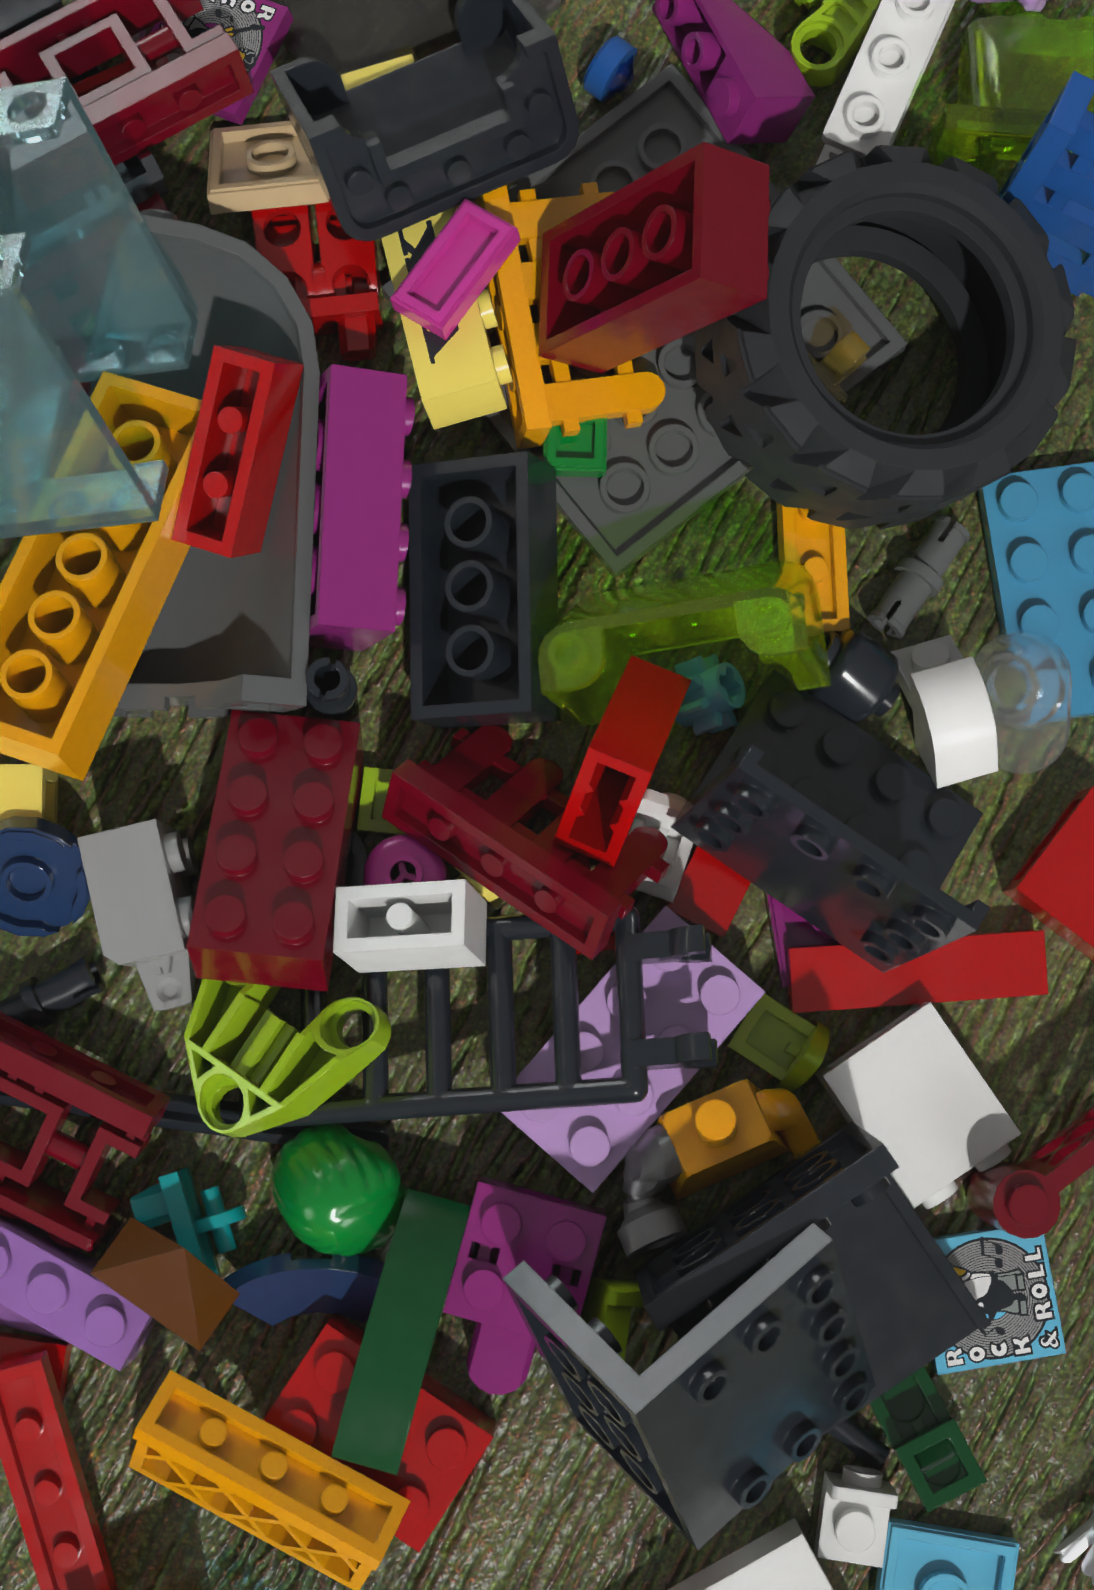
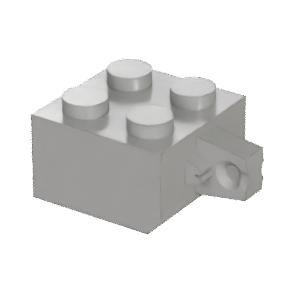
M157 819L78 837L77 840L103 955L118 965L137 967L154 1011L170 1010L194 1003L196 1000L195 976L186 947L195 905L190 876L198 874V863L191 839L189 837L181 839L179 830Z

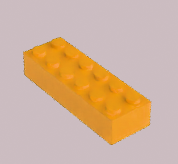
M106 371L102 372L0 584V753L84 781L190 548V545L171 539L202 400Z

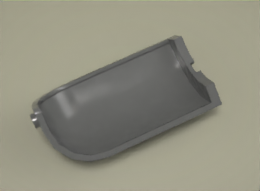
M160 209L143 210L138 215L130 216L120 231L109 257L99 297L92 342L88 401L103 371L202 400L214 345L251 348L302 363L304 368L261 552L228 558L190 546L113 717L154 719V711H169V706H188V717L192 719L231 718L232 710L256 711L269 714L296 710L305 707L307 702L306 672L308 670L320 382V369L313 323L287 276L247 242L199 224L178 221L177 215ZM161 352V363L158 369L149 375H142L150 354Z

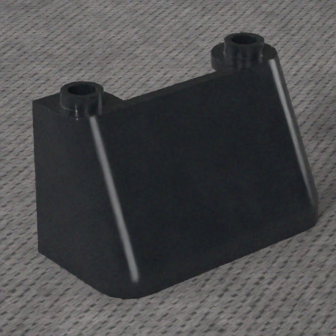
M458 0L454 10V24L460 43L347 91L334 66L323 58L314 56L299 58L270 71L284 109L329 204L346 234L361 241L369 242L381 239L456 207L464 199L470 201L554 165L567 157L574 149L579 137V121L557 37L528 0Z

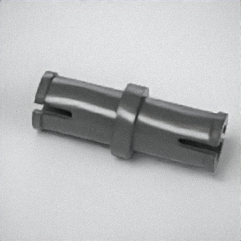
M937 515L932 522V526L910 557H902L894 569L897 577L876 608L867 616L869 622L877 630L882 632L888 623L891 628L887 632V636L901 639L928 597H936L944 585L941 577L962 546L970 539V533L959 522H956L949 532L947 526L951 522V518L945 515Z

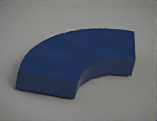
M285 1253L248 1264L223 1280L240 1293L234 1305L272 1326L291 1316L315 1312L340 1314L365 1323L369 1319L385 1262L363 1255H333L332 1259L293 1260L292 1253Z

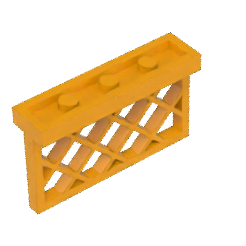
M172 1370L169 1371L136 1426L132 1437L137 1442L128 1467L352 1590H360L372 1570L376 1571L410 1503V1500Z

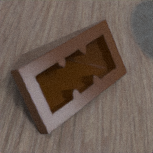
M132 1217L90 1273L198 1351L202 1350L240 1295L238 1291L185 1248Z

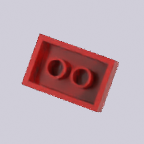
M333 1314L263 1420L331 1457L365 1332L341 1315ZM425 1373L397 1475L335 1457L331 1458L410 1500L409 1506L394 1536L419 1553L493 1439L496 1421Z

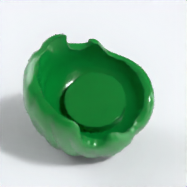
M342 1123L310 1126L300 1131L295 1138L289 1139L281 1147L276 1157V1163L272 1168L271 1188L280 1214L294 1235L319 1253L329 1256L364 1255L369 1251L386 1245L393 1237L407 1189L401 1183L400 1173L394 1160L378 1141H368L357 1137Z

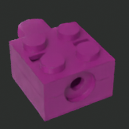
M481 1175L443 1313L476 1321L466 1365L470 1379L478 1388L489 1394L499 1395L516 1391L527 1378L536 1346L502 1278L523 1261L543 1280L553 1274L572 1294L578 1304V1309L575 1312L581 1316L607 1217L605 1209ZM476 1242L481 1243L477 1258H473ZM573 1269H575L572 1285H570L569 1283L572 1276Z

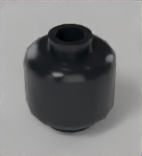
M854 628L846 629L838 634L833 631L826 633L813 647L803 666V672L808 675L807 692L852 723L863 721L872 714H875L877 717L884 715L893 706L901 690L900 685L895 683L899 672L897 657L863 632Z

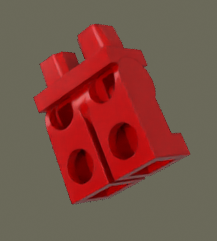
M329 202L315 204L321 261H317L314 219L309 204L251 210L257 252L287 276L313 323L314 336L339 333L340 352L342 359L345 361L353 362L376 358L377 329L384 328L377 240L368 242L354 239L346 234Z

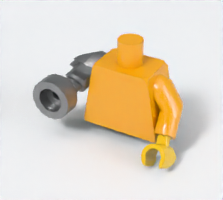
M745 1079L660 1116L656 1126L648 1129L624 1158V1183L621 1190L628 1194L627 1200L623 1202L625 1220L617 1235L627 1258H636L659 1250L688 1233L677 1207L661 1202L660 1196H658V1192L662 1191L666 1184H670L676 1200H679L789 1151L794 1153V1161L822 1142L818 1140V1135L796 1096L783 1088L760 1090L748 1079Z

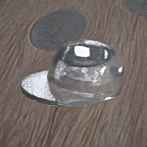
M1024 631L998 635L986 643L974 658L984 681L994 716L997 734L998 767L1016 774L1035 773L1055 762L1063 752L1068 741L1072 695L1070 665L1061 648L1046 636Z

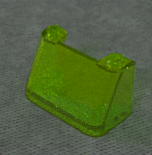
M775 561L586 596L572 606L547 633L539 647L538 664L541 693L581 726L600 723L631 655L636 657V655L735 638H740L752 652L758 654L763 665L777 663L785 667L792 674L794 683L799 691L831 686L820 598L816 583L804 566L793 561Z

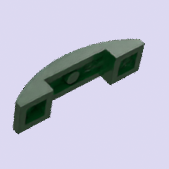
M412 1189L407 1190L357 1357L331 1457L394 1475L398 1474L471 1206Z
M924 1366L869 1404L927 1512L987 1482L955 1419L947 1411Z

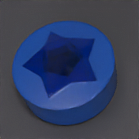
M620 36L608 39L599 49L586 71L583 80L584 90L604 103L614 94L628 88L634 78V61L637 56V48Z

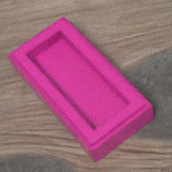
M464 199L391 296L390 301L394 310L447 340L520 242L518 228L471 201Z

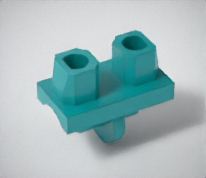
M189 1167L158 1177L160 1183L130 1198L135 1220L149 1228L171 1221L177 1244L189 1251L221 1278L208 1231H212L218 1254L236 1249L230 1224L247 1218L244 1204L225 1209L219 1185L200 1191L207 1214L203 1216Z

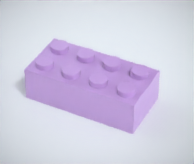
M665 906L643 932L666 931L676 927L688 926V924L670 908ZM713 946L712 962L644 964L642 969L646 1039L709 1032L711 1039L715 1038L717 1040L718 1048L764 995L765 991ZM616 963L579 1004L582 1080L621 1077ZM553 1035L516 1077V1084L555 1082ZM672 1068L647 1070L648 1094L645 1099L637 1103L502 1113L587 1189L594 1193L699 1069Z

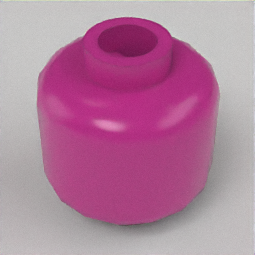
M398 834L381 841L371 850L364 864V886L403 883L406 879L414 882L449 880V871L445 860L407 834ZM405 863L413 865L416 874L408 873ZM398 866L400 875L393 881L392 872Z

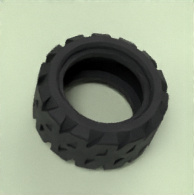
M879 145L875 146L862 159H858L853 151H847L809 168L792 186H787L770 203L767 299L707 325L695 333L696 378L698 385L713 397V402L705 408V412L724 450L729 456L750 463L753 469L745 474V476L777 503L785 507L809 509L807 518L847 529H858L876 525L879 529H886L919 521L1008 475L1011 472L1009 469L1036 450L1056 421L1058 411L1055 409V406L1068 392L1076 351V339L1065 337L1074 318L1072 296L1062 263L1052 269L1047 259L1049 239L1045 230L1021 200L1016 198L1007 204L998 196L997 181L991 175L953 156H950L940 166L933 165L927 149L921 147ZM836 257H862L880 261L911 277L935 301L949 325L956 348L958 363L957 385L953 403L946 419L936 433L909 435L875 427L849 412L826 389L811 364L801 327L802 293L806 277L813 263Z

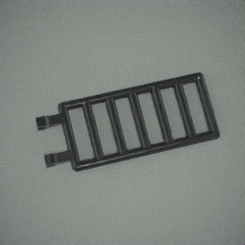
M634 906L623 920L617 917L612 932H615L621 1077L582 1080L577 950L525 914L487 917L486 950L490 1086L452 1089L450 968L424 969L426 1091L389 1093V1049L387 1045L386 1049L362 1070L363 1095L329 1098L309 1116L273 1128L641 1102L648 1094L647 1070L719 1067L717 1040L715 1038L711 1039L709 1032L646 1039L642 965L668 962H712L711 935L705 933V928L702 924L681 926L666 931L641 933L639 911ZM550 937L555 1082L516 1084L512 941ZM388 971L362 973V999L380 1007L387 1016ZM300 989V1033L326 1008V991ZM362 1012V1043L370 1037L374 1027L372 1018L367 1012ZM239 1088L240 1120L244 1108L243 1094L241 1092V1089Z

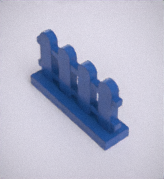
M1073 71L1001 187L998 196L1007 204L1016 198L1021 200L1045 230L1049 239L1047 259L1052 269L1062 263L1070 293L1079 296L1083 292L1094 297V113L1086 110L1094 94V80Z

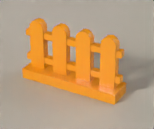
M597 182L582 183L579 189L580 195L539 200L536 198L535 188L519 190L517 195L518 202L511 203L509 201L507 185L477 197L475 204L518 228L521 239L487 285L498 326L494 327L497 344H503L513 379V382L505 384L517 450L541 447L552 426L560 425L562 437L578 435L581 430L579 423L600 418L613 419L623 417L625 429L640 427L643 423L642 415L654 412L665 397L666 389L662 379L652 372L634 373L632 360L613 368L615 374L613 376L571 381L568 364L538 356L540 322H532L529 306L538 305L540 316L543 233L614 193H599ZM526 245L529 262L521 263L518 246ZM543 365H549L552 379L550 384H544L541 370Z

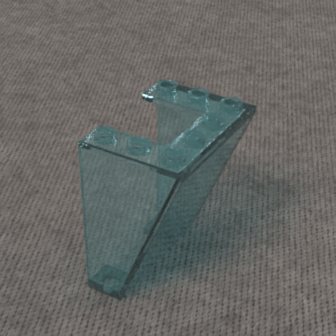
M67 77L0 88V539L158 521L169 470L164 460L131 464L80 383L99 380L103 371L127 377L188 369L198 319Z

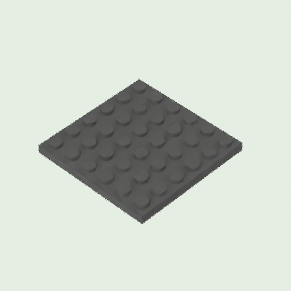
M670 64L579 134L576 146L567 157L554 165L523 177L508 189L510 203L518 202L517 195L519 190L534 188L537 200L580 195L579 189L581 184L597 182L599 193L616 192L702 142L713 144L749 158L751 157L740 144H727L704 101L674 65ZM769 179V199L771 203L780 191ZM526 245L518 246L521 263L529 262ZM836 258L825 259L811 265L806 277L801 300L802 335L809 359L818 377L832 396L840 402L900 355L908 343ZM390 280L381 288L383 296L392 306L390 298L394 294L392 280ZM530 305L532 322L539 323L538 305ZM495 328L487 329L491 347L498 345ZM698 330L632 359L634 373L652 372L658 375L665 385L666 393L663 401L654 412L642 415L643 423L640 427L625 429L623 417L607 419L606 475L602 476V478L556 476V508L614 579L745 477V474L753 469L750 463L727 454L706 415L705 408L713 402V397L698 385L696 378L694 338ZM549 365L541 366L544 384L552 383ZM568 365L571 381L615 375L613 368L606 372L598 373ZM505 384L501 385L508 409L482 417L511 453L528 451L543 461V445L541 447L517 450Z

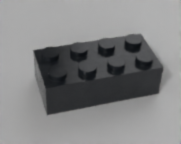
M528 451L411 465L412 480L409 491L411 720L442 729L560 721L556 470Z

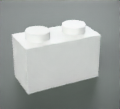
M466 879L336 887L333 953L358 973L486 966L487 902Z

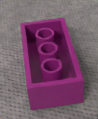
M331 364L320 376L309 647L362 652L393 634L395 627L400 626L403 621L406 608V593L404 587L397 586L398 564L404 561L407 554L409 529L406 523H400L401 501L407 498L412 480L411 462L403 460L404 438L410 435L415 416L414 399L406 397L407 375Z

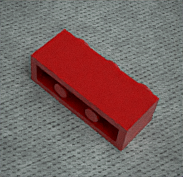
M214 345L171 540L228 558L261 552L304 364L247 347Z

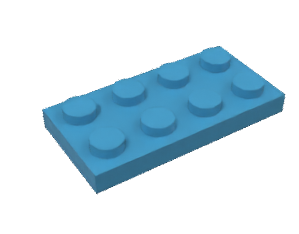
M1094 462L1009 473L977 490L1016 726L1094 716Z

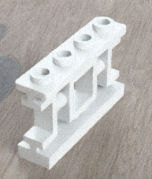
M956 0L881 1L823 131L822 141L825 145L816 165L843 152L853 151L858 159H862L875 146L893 145Z

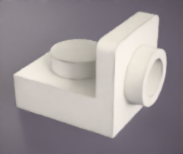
M844 1465L842 1474L824 1471L814 1552L817 1558L883 1568L890 1509H897L899 1495L889 1481L882 1480L883 1473L881 1471L859 1465Z

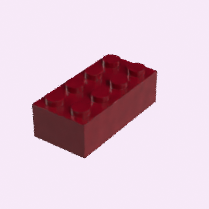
M702 142L544 232L542 238L538 356L603 373L767 299V283L769 279L768 219L770 214V165L713 144Z
M232 710L186 946L196 978L328 992L334 955L336 887H344L364 764L361 723Z

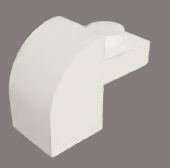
M951 635L891 651L897 657L899 664L896 680L913 710L915 747L936 788L998 771L997 734L994 716L984 681L973 657L963 658Z

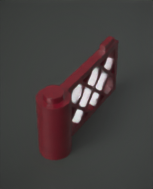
M1094 1105L1019 1164L1014 1165L1001 1161L983 1172H979L976 1168L969 1176L966 1186L967 1202L972 1212L982 1221L1022 1239L1037 1238L1049 1232L1057 1222L1061 1210L1059 1192L1094 1165Z

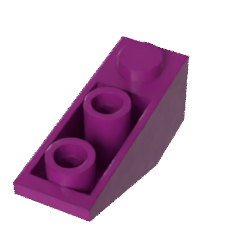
M656 0L652 10L727 144L787 142L815 98L814 93L790 52L733 0Z

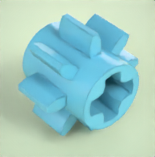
M713 654L706 658H702L699 655L674 666L677 674L691 679L675 719L678 724L683 727L693 726L696 736L707 732L713 734L736 725L737 720L732 710L743 706L746 699V690L740 673L732 664L727 662L719 664L717 655Z

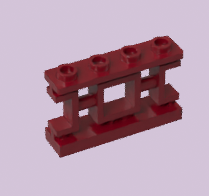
M76 0L0 40V116L12 110L21 126V129L0 139V154L32 210L254 93L239 49L228 32L225 33L220 24L193 39L183 26L181 21L203 10L200 0ZM159 22L163 25L162 28L135 42L132 39V36ZM177 50L182 55L154 71L149 66ZM122 53L132 70L79 98L69 80ZM50 79L54 83L23 101L19 97V95ZM66 108L71 112L70 115L41 130H38L36 126L37 123Z
M0 1012V1091L47 1114L29 1154L0 1140V1215L11 1219H23L47 1231L49 1237L62 1246L92 1251L108 1232L113 1222L112 1216L116 1213L121 1203V1200L93 1187L110 1147L112 1146L136 1159L148 1145L152 1136V1130L162 1119L171 1097ZM72 1106L104 1121L99 1127L91 1146L61 1131ZM49 1156L79 1170L69 1194L37 1179L42 1174Z

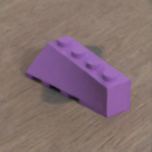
M0 1215V1325L70 1343L121 1371L137 1357L156 1320L90 1274L99 1261L76 1248H68L56 1243L49 1237L46 1231L23 1219H11Z

